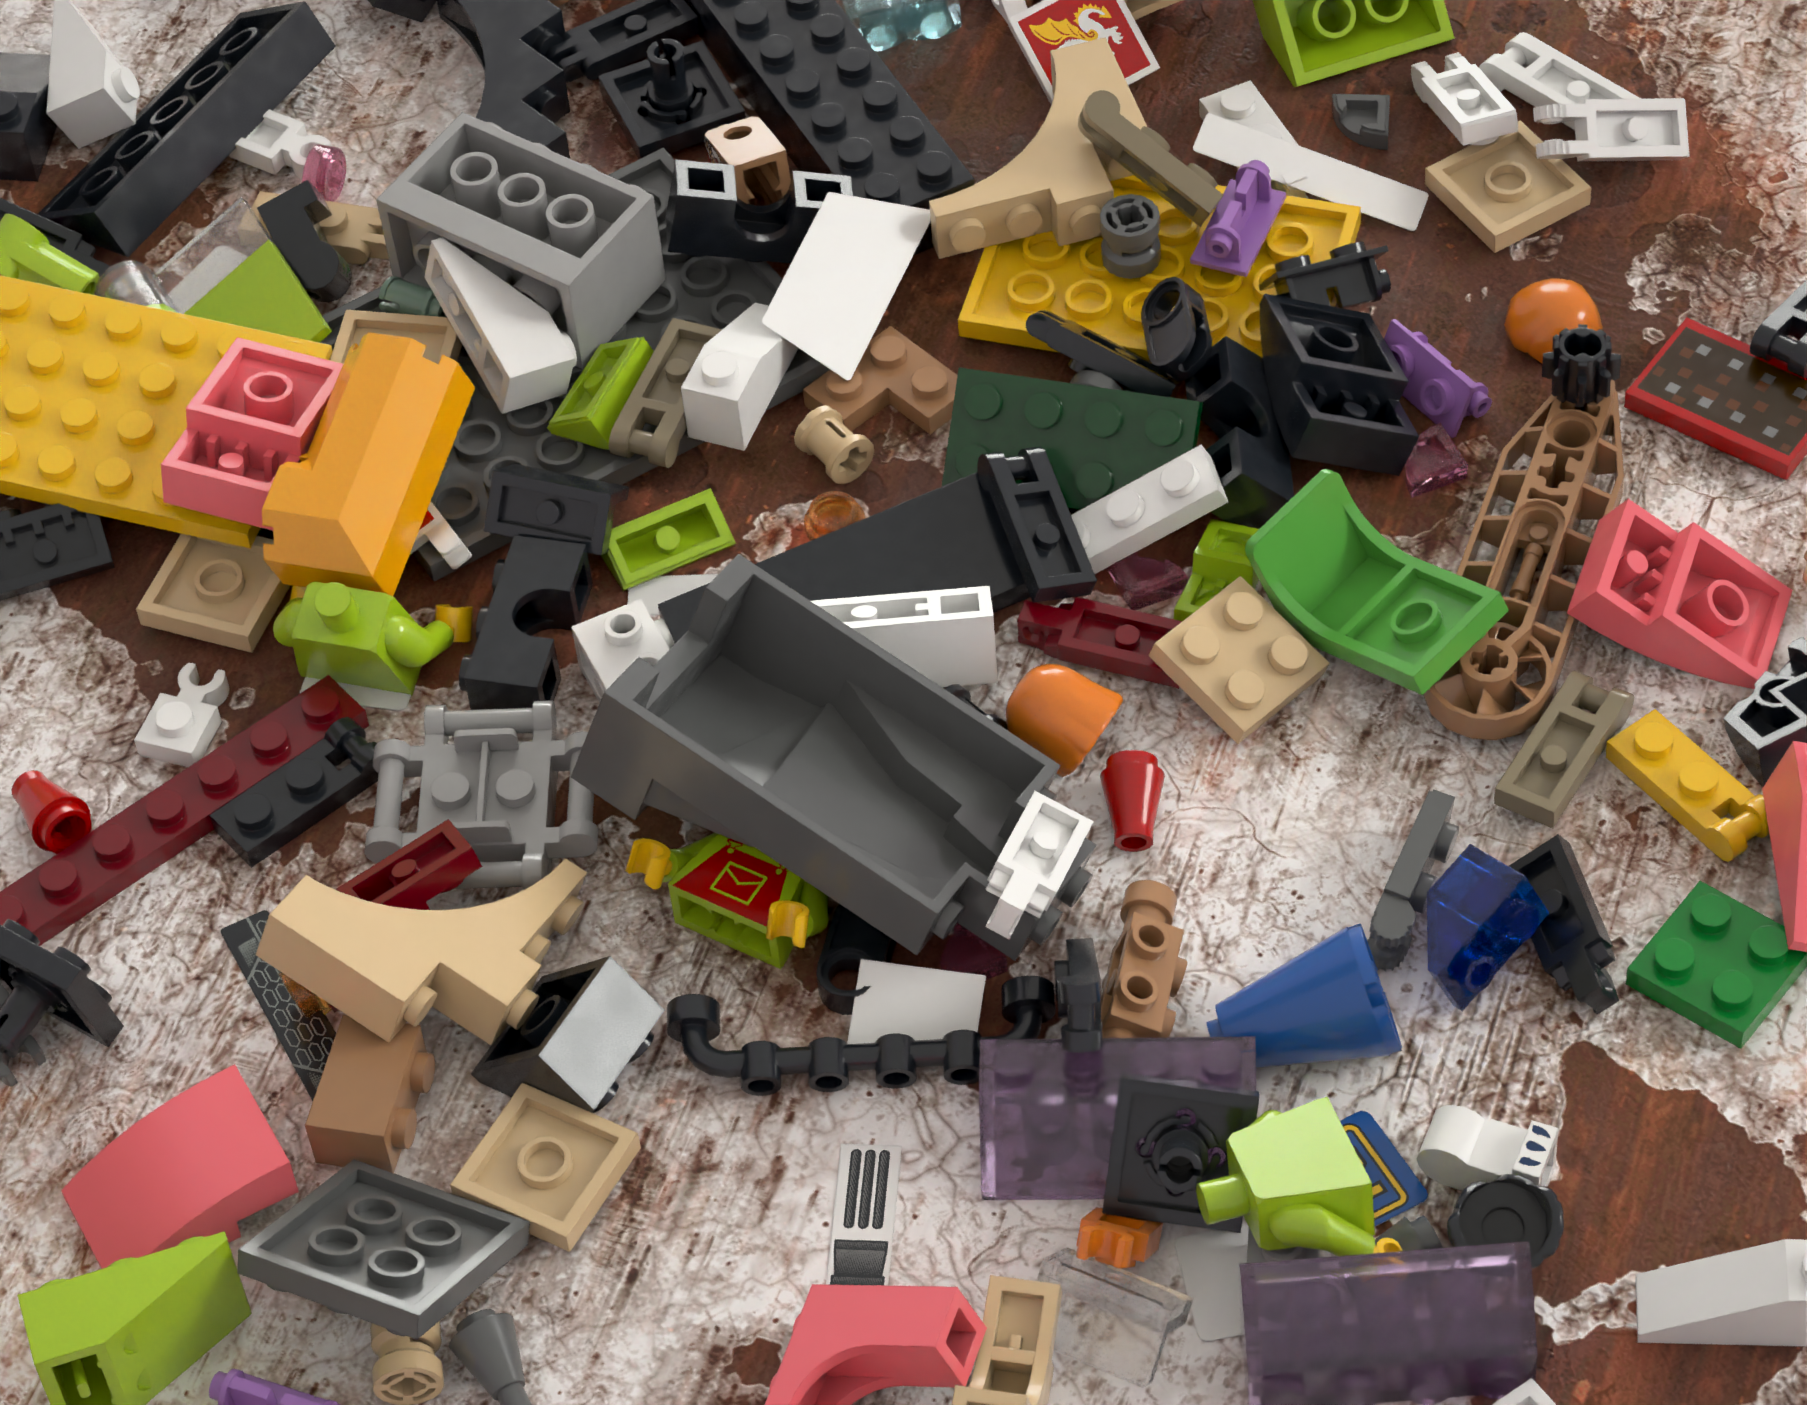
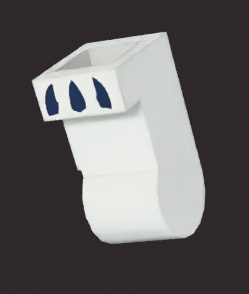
M1446 1105L1436 1110L1416 1159L1420 1169L1431 1179L1461 1191L1473 1182L1483 1181L1491 1183L1505 1174L1519 1175L1530 1179L1536 1185L1548 1187L1556 1166L1558 1128L1532 1120L1527 1130L1494 1119L1486 1120L1475 1111L1465 1107Z

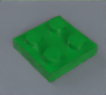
M1699 881L1629 965L1625 984L1742 1049L1806 969L1807 952L1788 949L1785 927L1708 884Z

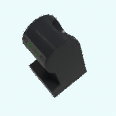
M309 180L257 207L275 245L311 298L318 302L329 303L338 300L346 294L351 285V269L344 258L329 244L319 224L320 221L328 218L332 213L323 195Z

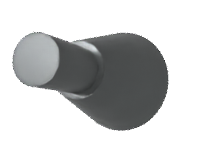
M484 1309L464 1318L456 1327L458 1333L449 1343L450 1350L491 1397L499 1401L500 1405H532L524 1389L525 1378L513 1316L509 1313L496 1314L492 1309Z

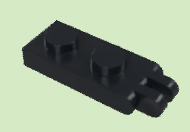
M636 0L566 31L561 36L564 41L550 47L545 57L564 70L566 83L586 76L589 80H596L599 75L623 68L647 57V49L655 41L659 45V51L663 50L661 39H674L681 42L699 34L698 16L684 0Z
M1048 310L1037 311L1030 315L1026 321L1028 333L1047 343L1052 349L1070 357L1067 365L1077 373L1081 370L1101 372L1124 385L1123 391L1171 398L1176 397L1183 381L1177 382L1171 379L1163 369L1154 366L1146 358L1072 320H1066Z

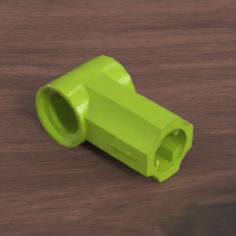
M12 214L4 215L0 221L1 276L94 295L100 281L97 272L49 245L48 239L23 219Z

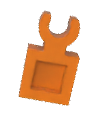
M1098 1207L1081 1219L1076 1244L1078 1247L1076 1257L1078 1259L1087 1260L1089 1257H1094L1095 1260L1116 1268H1130L1136 1266V1261L1145 1262L1159 1248L1163 1222L1107 1215L1102 1213L1103 1208Z

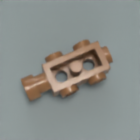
M1139 880L1131 883L1125 890L1120 911V917L1124 923L1123 932L1112 949L1107 974L1102 981L1103 992L1100 1008L1103 1026V1048L1090 1052L1099 1055L1106 1061L1123 1064L1137 1070L1141 1068L1153 1046L1163 1049L1170 1037L1176 1018V1011L1167 1008L1169 996L1172 998L1176 996L1187 968V960L1178 957L1184 930L1172 926L1177 897L1172 889L1163 883L1153 880Z

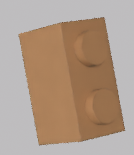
M342 1015L305 1123L316 1163L344 1167L355 1159L394 1173L401 1150L410 1149L415 1138L417 1127L415 1107L420 1093L427 1094L430 1091L434 1079L435 1058L432 1053H427L420 1025L414 1027L406 1023L388 1043L349 1016Z

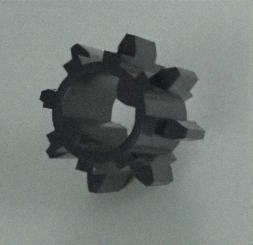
M1578 324V328L1570 331L1565 328L1559 332V335L1553 336L1552 352L1543 353L1542 377L1552 379V395L1554 397L1557 396L1559 401L1562 403L1568 401L1574 403L1575 407L1585 408L1587 403L1594 401L1598 404L1603 400V397L1607 398L1610 396L1611 380L1620 379L1621 355L1611 353V337L1606 336L1604 331L1601 329L1595 331L1587 328L1588 325Z

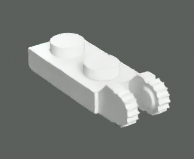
M1459 52L1445 56V72L1437 74L1425 61L1411 65V76L1415 92L1420 96L1423 103H1427L1463 146L1468 144H1490L1496 141L1499 136L1518 132L1516 109L1477 65H1471Z
M1684 98L1584 99L1573 104H1551L1533 108L1534 122H1542L1543 124L1575 122L1576 140L1563 141L1562 139H1551L1538 143L1536 145L1537 159L1577 157V162L1680 160L1689 157L1686 103Z

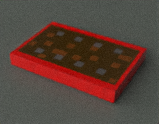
M1686 317L1625 392V408L1784 480L1789 478L1807 455V378L1788 371V364L1774 357L1770 361H1766L1750 354L1749 344Z

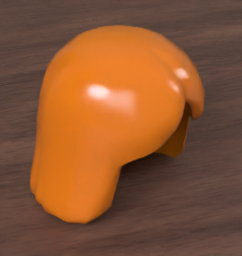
M1040 665L1031 669L1020 680L1009 697L1006 705L1007 728L1009 732L1061 765L1057 774L1065 777L1073 773L1091 751L1097 739L1104 732L1123 703V696L1063 665Z

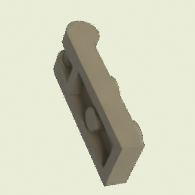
M1099 90L1093 92L1088 97L1078 117L1080 132L1201 227L1224 196L1215 189L1217 186L1215 179L1200 166L1189 163L1186 166L1169 153L1170 145L1156 131L1145 126L1139 129L1120 114L1119 100L1113 93Z
M672 318L614 423L609 438V451L611 454L631 458L635 453L647 456L649 463L666 468H670L673 465L679 450V442L687 429L681 386L704 344L723 329ZM645 423L657 426L654 433L643 431L642 428Z
M1573 670L1496 785L1494 804L1554 828L1603 752L1607 741L1612 738L1617 729H1621L1626 723L1633 707L1634 695L1617 687L1612 688L1611 691L1593 685L1592 677ZM1584 708V709L1589 710V711H1591V712H1593V713H1596V714L1594 715V714L1589 713V712H1587V711H1584V710H1582V709Z

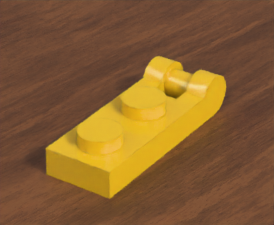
M1656 709L1607 741L1606 758L1723 861H1732L1746 851L1748 847L1747 841L1754 836L1764 838L1769 835L1763 795H1754ZM1728 813L1734 817L1732 820L1728 818L1721 819Z

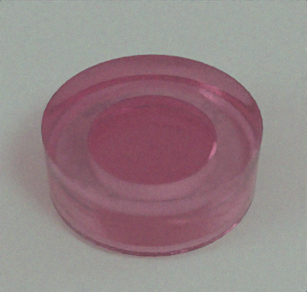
M316 144L307 156L303 169L302 183L309 180L323 195L325 201L334 202L340 195L345 182L346 158L338 147Z

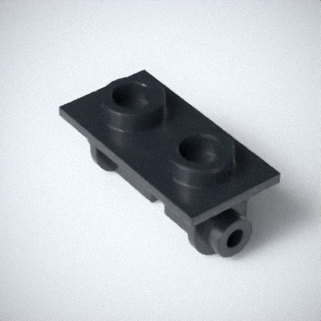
M1355 242L1331 250L1329 252L1331 259L1311 264L1309 255L1290 258L1275 264L1276 273L1258 286L1260 291L1275 288L1277 292L1275 296L1327 306L1331 305L1326 290L1333 288L1338 308L1343 309L1380 301L1382 294L1390 292L1391 282L1385 269H1377L1375 260L1389 250L1387 245L1366 250L1364 242Z

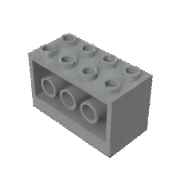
M464 112L376 199L392 275L430 288L424 276L431 240L444 238L548 311L560 333L565 332L571 338L577 356L576 366L581 369L585 368L598 346L608 343L666 280L654 196L647 193L639 186L629 185L603 174L591 165L578 163L551 151L540 143H532L503 130L492 122H484Z

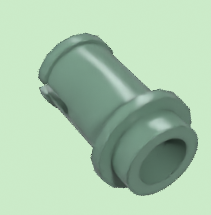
M394 275L386 279L381 287L379 299L392 302H381L379 308L382 312L447 317L431 288L405 281Z

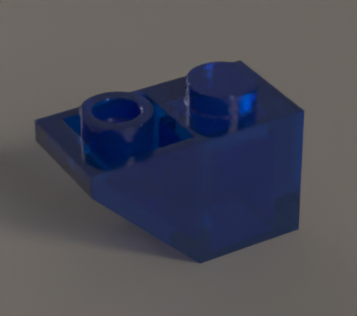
M1469 844L1427 891L1428 971L1452 1005L1462 1012L1478 993L1491 983L1494 975L1523 942L1527 941L1535 933L1538 925L1549 914V911L1527 878L1474 845Z

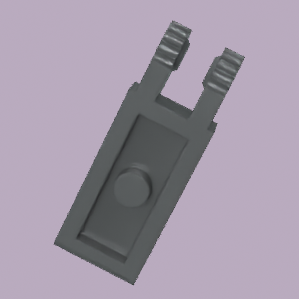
M1435 789L1433 791L1429 790L1386 883L1384 892L1374 911V916H1372L1369 929L1371 933L1369 939H1367L1377 970L1384 969L1386 972L1387 969H1391L1393 971L1394 967H1400V962L1404 961V956L1408 953L1412 941L1410 934L1417 917L1414 911L1421 914L1425 912L1436 884L1437 877L1429 874L1435 860L1447 863L1458 836L1459 826L1450 823L1455 800L1454 796Z

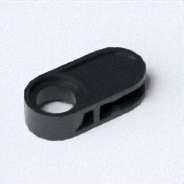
M1166 278L1158 283L1146 297L1141 309V320L1151 363L1163 369L1171 379L1179 382L1191 378L1204 366L1212 349V338L1202 296L1180 278Z
M841 904L837 906L817 964L816 976L822 1003L833 1012L841 1015H852L854 998L864 994L871 986H864L858 990H841L831 984L833 977L845 970L859 971L861 959L891 963L897 942Z

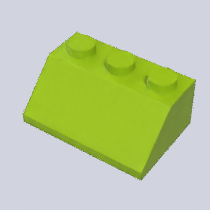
M1253 0L1263 38L1294 87L1455 39L1444 0Z

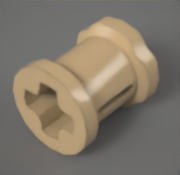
M828 405L817 407L809 412L798 425L795 432V445L802 452H806L808 455H815L826 465V474L837 484H846L857 479L872 461L874 455V445L864 435H854L843 425L841 414Z

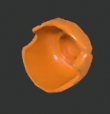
M1557 278L1544 279L1518 291L1510 301L1504 324L1506 334L1515 349L1528 353L1542 364L1543 353L1552 352L1553 336L1559 335V332L1565 328L1570 331L1578 328V324L1588 325L1587 328L1595 331L1602 330L1603 328L1598 309L1583 286L1572 280Z

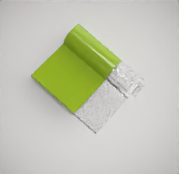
M242 197L156 272H153L146 265L138 261H123L109 267L101 275L96 285V296L318 343L332 332L251 206Z

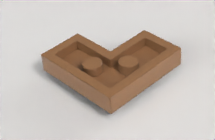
M889 326L870 340L850 380H845L832 370L827 371L803 389L804 404L811 411L824 405L835 409L841 414L843 425L851 432L890 404L931 435L951 420L958 375L892 326Z

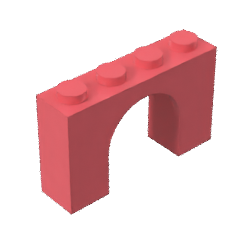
M812 1284L801 1314L798 1315L794 1322L793 1334L778 1372L772 1378L765 1405H852L862 1397L888 1387L955 1388V1385L966 1387L987 1327L958 1287Z

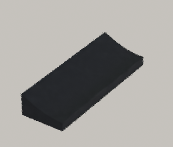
M305 1L239 13L136 115V124L121 130L38 215L82 234L84 241L89 244L102 247L128 258L236 148L235 144L241 137L246 138L264 120L263 115L269 109L273 111L336 45Z
M978 472L755 564L810 601L990 586L993 613L1030 598L990 492L982 488ZM710 583L658 604L660 618L665 621L674 644L689 630L705 588Z

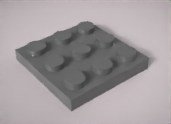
M353 1159L239 1248L237 1273L265 1283L273 1290L295 1294L322 1304L333 1312L349 1314L384 1327L395 1335L408 1336L418 1340L528 1246L530 1221Z

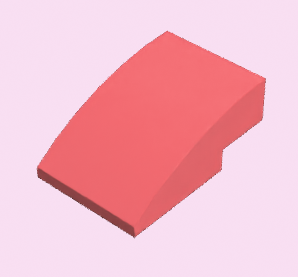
M237 337L186 407L187 428L161 463L163 502L273 531V527L262 526V507L280 465L288 461L302 462L299 456L308 452L343 364Z
M1628 498L1598 521L1567 614L1624 647L1660 663L1718 682L1755 689L1754 683L1765 671H1768L1793 590L1696 523L1692 522L1678 533Z
M235 1064L197 1083L137 1121L102 1149L61 1190L101 1269L123 1258H139L175 1247L180 1242L192 1237H207L225 1231L230 1243L241 1237L237 1225L238 1221L299 1192L290 1161Z

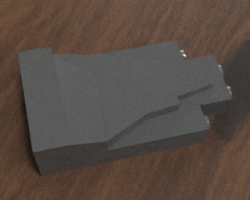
M740 554L705 588L689 630L654 666L638 657L604 692L571 774L572 779L634 820L648 806H652L747 846L757 848L916 955L919 954L934 934L944 940L958 923L1015 961L1031 940L1040 946L1045 943L1063 915V912L1057 909L1058 906L1063 902L1072 908L1093 877V874L1084 868L1096 844L1085 838L1047 911H1043L1040 918L1024 911L1010 939L986 928L985 926L1000 899L998 896L986 891L990 882L987 879L1034 791L1055 801L1057 794L1050 791L1049 787L1061 765Z

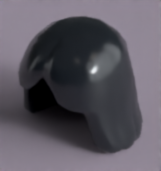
M1505 1174L1491 1183L1477 1181L1465 1187L1456 1201L1453 1214L1447 1221V1235L1454 1252L1474 1271L1490 1274L1495 1277L1513 1276L1539 1267L1544 1259L1554 1255L1560 1245V1238L1563 1235L1564 1212L1561 1203L1557 1199V1195L1552 1189L1536 1185L1530 1179L1519 1175Z

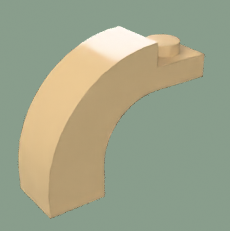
M990 1275L983 1323L987 1330L976 1357L969 1387L955 1385L952 1405H1048L1054 1372L1052 1356L1063 1293L1060 1284Z

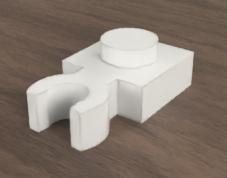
M270 109L263 115L264 120L246 138L241 137L235 144L236 148L229 154V157L273 175H276L284 165L293 168L296 177L303 181L309 180L310 182H314L318 178L314 161L311 159L318 158L329 163L334 160L332 145L327 138L320 135H307L305 123Z
M187 663L178 674L180 692L177 697L160 693L134 741L139 756L184 767H189L202 759L222 722L218 706L229 695V684L225 671L218 669L211 682L198 686L200 678L196 664Z

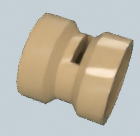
M440 1321L418 1340L408 1336L395 1335L386 1328L372 1323L370 1327L371 1347L373 1353L379 1356V1360L375 1362L372 1369L375 1395L382 1401L391 1404L412 1405L426 1402L440 1394L444 1387L443 1366L441 1360L435 1356L442 1343Z

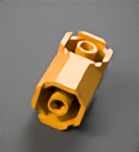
M371 332L366 333L362 337L359 346L355 343L350 347L308 452L299 456V459L302 461L300 463L288 461L279 466L262 507V526L273 527L274 544L263 543V558L283 584L307 587L309 583L314 581L321 583L338 582L346 587L381 592L394 596L475 390V386L457 361L442 354L439 363L436 364L423 357L426 345L412 338Z

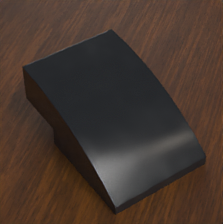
M1264 294L1259 303L1264 370L1273 411L1292 458L1400 476L1419 435L1399 402L1409 381L1370 314Z

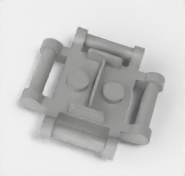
M553 700L534 701L533 708L448 711L446 705H426L424 712V745L410 746L399 739H385L378 742L374 747L373 768L378 772L374 825L366 833L364 854L372 862L378 863L449 819L471 845L483 866L465 877L463 882L454 889L523 887V890L534 885L552 872V858H578L593 854L597 850L599 830L597 825L593 823L594 793L571 778L588 732H575L569 735L566 740H556V708ZM533 733V740L518 742L517 734ZM449 736H454V744H448ZM558 771H570L567 821L563 822L560 827H554ZM404 777H421L417 832L402 833L399 830Z

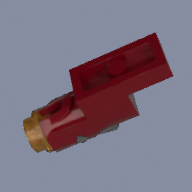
M447 819L336 888V890L366 901L387 906L430 910L426 903L428 900L440 893L453 890L463 882L465 877L483 866L471 845L452 822ZM280 972L278 974L306 1019L319 1010L323 1015L332 1010L334 1013L338 1011L337 1008L284 973Z

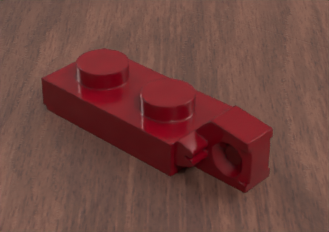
M1075 597L1073 604L1061 603L1059 608L1025 600L1017 619L1019 643L1043 650L1044 654L1057 658V660L1180 688L1149 657V654L1154 644L1182 621L1081 597Z

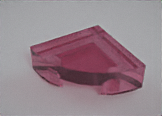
M1441 423L1433 425L1419 435L1417 444L1414 446L1406 462L1405 481L1411 498L1467 478L1468 463Z
M1138 551L1106 568L1129 609L1139 610L1181 595L1188 582V576L1174 562L1165 559V563L1151 558L1138 557Z
M957 923L953 929L954 934L948 940L941 956V970L985 975L986 980L1008 971L1005 954Z

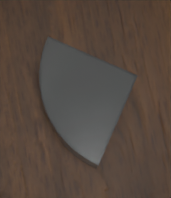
M1332 94V115L1339 130L1346 137L1360 145L1388 150L1390 95Z

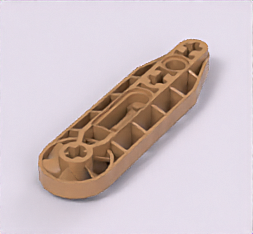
M1611 380L1609 397H1603V400L1598 404L1594 401L1587 403L1585 408L1575 407L1574 403L1568 401L1562 403L1557 399V396L1554 397L1551 394L1501 452L1456 574L1499 591L1509 611L1438 682L1423 694L1430 713L1448 730L1471 739L1499 740L1520 735L1538 723L1551 703L1579 620L1569 615L1563 633L1544 625L1549 611H1567L1576 585L1561 578L1564 566L1583 565L1592 538L1577 532L1580 521L1600 520L1620 505L1623 495L1624 468L1619 403L1614 380ZM1610 436H1612V444L1609 443ZM1523 453L1532 458L1528 470H1509ZM1614 473L1615 484L1611 494L1593 487L1597 475ZM1498 496L1515 503L1511 515H1492ZM1482 541L1499 548L1495 561H1475ZM1523 548L1525 549L1522 556L1523 561L1516 580L1510 589V597H1504L1503 595L1517 556ZM1546 553L1548 556L1531 603L1525 602L1531 589L1530 585L1537 565L1540 563L1543 554ZM1531 663L1538 669L1542 680L1525 686L1518 685L1516 683L1517 679L1528 670ZM1516 692H1520L1529 703L1518 710L1512 711L1515 707Z

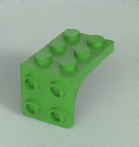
M1329 469L1321 470L1250 537L1245 546L1246 556L1274 609L1313 647L1421 695L1438 682L1509 611L1499 591L1413 557L1389 542L1370 524L1358 509L1340 474Z

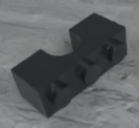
M675 159L666 211L668 252L682 253L692 257L715 256L743 259L749 262L791 263L827 193L833 192L853 196L851 176L792 171L789 189L780 200L769 205L755 206L747 204L737 197L734 165Z
M1225 336L1212 346L1209 358L1204 366L1194 376L1185 380L1187 400L1203 402L1200 421L1208 425L1219 438L1206 451L1212 457L1228 503L1211 511V513L1229 523L1260 529L1294 497L1289 450L1282 437L1273 411L1263 358Z
M513 536L506 559H499L495 565L492 581L494 594L490 605L482 606L478 613L476 622L477 642L472 654L464 655L460 666L459 686L461 691L467 692L471 710L533 708L534 701L555 700L561 682V674L554 639L532 635L547 629L572 631L571 627L581 622L593 586L586 544Z

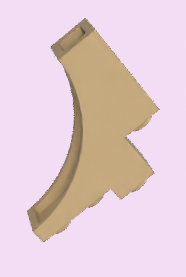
M1106 37L1051 50L1052 91L1054 97L1046 120L1032 141L1011 162L993 175L966 189L929 201L932 243L939 259L1048 231L1053 232L1059 246L1102 236L1100 213L1102 207L1114 198V190L1110 181L1132 176L1133 174L1080 132L1078 117L1088 97L1093 92L1104 90L1113 93L1117 97L1122 116L1139 129L1143 126L1147 127Z
M565 858L547 876L515 895L488 904L450 910H416L378 904L339 892L305 875L269 914L256 956L388 1043L407 1022L416 1027L424 1019L431 1007L492 1045L508 1025L518 1030L535 1008L539 996L532 992V988L542 967L540 963L551 945V941L548 938L554 931L565 935L580 915L584 902L577 898L587 872Z

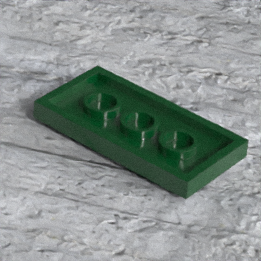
M959 367L942 486L978 472L977 463L981 454L1002 452L1005 457L1018 456L1021 449L1041 446L1047 454L1067 507L1081 510L1197 447L1203 402ZM1021 480L1015 481L1016 484L1023 483Z

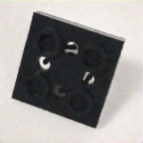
M661 39L664 52L661 55L659 45L655 41L647 49L648 59L598 76L601 94L638 159L661 148H664L670 154L705 142L704 134L708 130L746 118L743 106L703 40L683 47L679 41L674 39Z
M7 919L3 925H0V983L10 994L0 1007V1052L2 1053L5 1048L4 1053L9 1057L15 1058L19 1053V1048L45 1013L109 1047L124 1025L108 1005L112 1000V996L104 988L87 977L91 971L90 966L66 948L59 946L54 953L38 945L40 941L31 931L21 924Z
M1121 1072L1102 1213L1241 1233L1243 1216L1210 1225L1205 1223L1198 1204L1196 1184L1229 1175L1226 1140L1233 1132L1248 1127L1256 1120L1259 1091ZM1187 1108L1193 1111L1196 1117L1195 1121L1191 1125L1185 1126L1184 1124H1189L1191 1116L1186 1113L1181 1114V1116H1175L1179 1110ZM1146 1138L1145 1143L1141 1145L1140 1153L1136 1148V1144L1140 1139ZM1154 1141L1155 1144L1153 1147V1153L1147 1155L1149 1153L1152 1142ZM1218 1147L1224 1151L1226 1157L1222 1163H1220L1221 1156L1219 1153H1214L1210 1163L1208 1162V1150L1210 1148Z

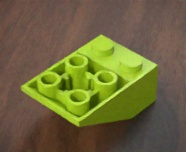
M225 1231L207 1237L188 1238L175 1247L139 1258H123L113 1262L106 1268L71 1279H55L43 1284L38 1289L17 1295L34 1366L50 1405H146L252 1314L240 1275L237 1273V1266Z

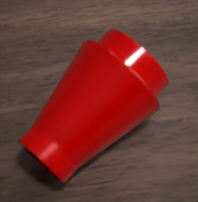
M1124 750L1116 752L1107 758L1106 768L1100 774L1114 830V845L1123 851H1143L1153 845V830L1165 774L1158 767L1156 756L1146 751Z
M37 770L27 771L21 774L13 783L12 796L19 804L31 836L39 848L58 854L91 832L92 822L88 805L82 799L48 780L42 772Z

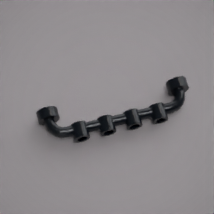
M1019 976L1006 981L1001 987L1002 1016L1005 1020L1015 1025L1010 1031L999 1036L982 1037L981 1034L972 1030H955L947 1033L943 1039L914 1040L909 1035L893 1033L879 1037L875 1043L847 1044L839 1038L822 1037L811 1041L808 1046L780 1048L773 1042L753 1041L745 1044L741 1050L724 1051L712 1047L708 1042L720 1034V1004L716 999L701 994L681 995L672 999L667 1004V1034L672 1039L682 1043L684 1054L695 1068L710 1076L741 1077V1089L755 1096H766L778 1092L781 1089V1075L808 1073V1084L812 1089L820 1092H836L848 1086L849 1071L876 1070V1081L883 1087L892 1089L905 1088L916 1082V1067L943 1066L946 1081L957 1085H969L983 1079L984 1064L1016 1059L1032 1047L1040 1034L1041 1024L1052 1019L1056 1013L1055 987L1050 980L1040 976Z

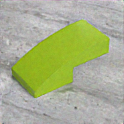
M1215 519L1210 520L1193 553L1192 574L1174 608V620L1184 621L1240 576L1254 589L1256 588L1258 577L1246 556L1245 546L1250 537L1259 529Z

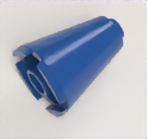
M1357 924L1341 929L1216 1004L1215 1009L1218 1018L1208 1021L1206 1024L1218 1060L1231 1057L1235 1069L1238 1070L1386 1057L1402 1051L1394 1018L1386 994L1383 991L1377 973L1378 970L1362 925Z

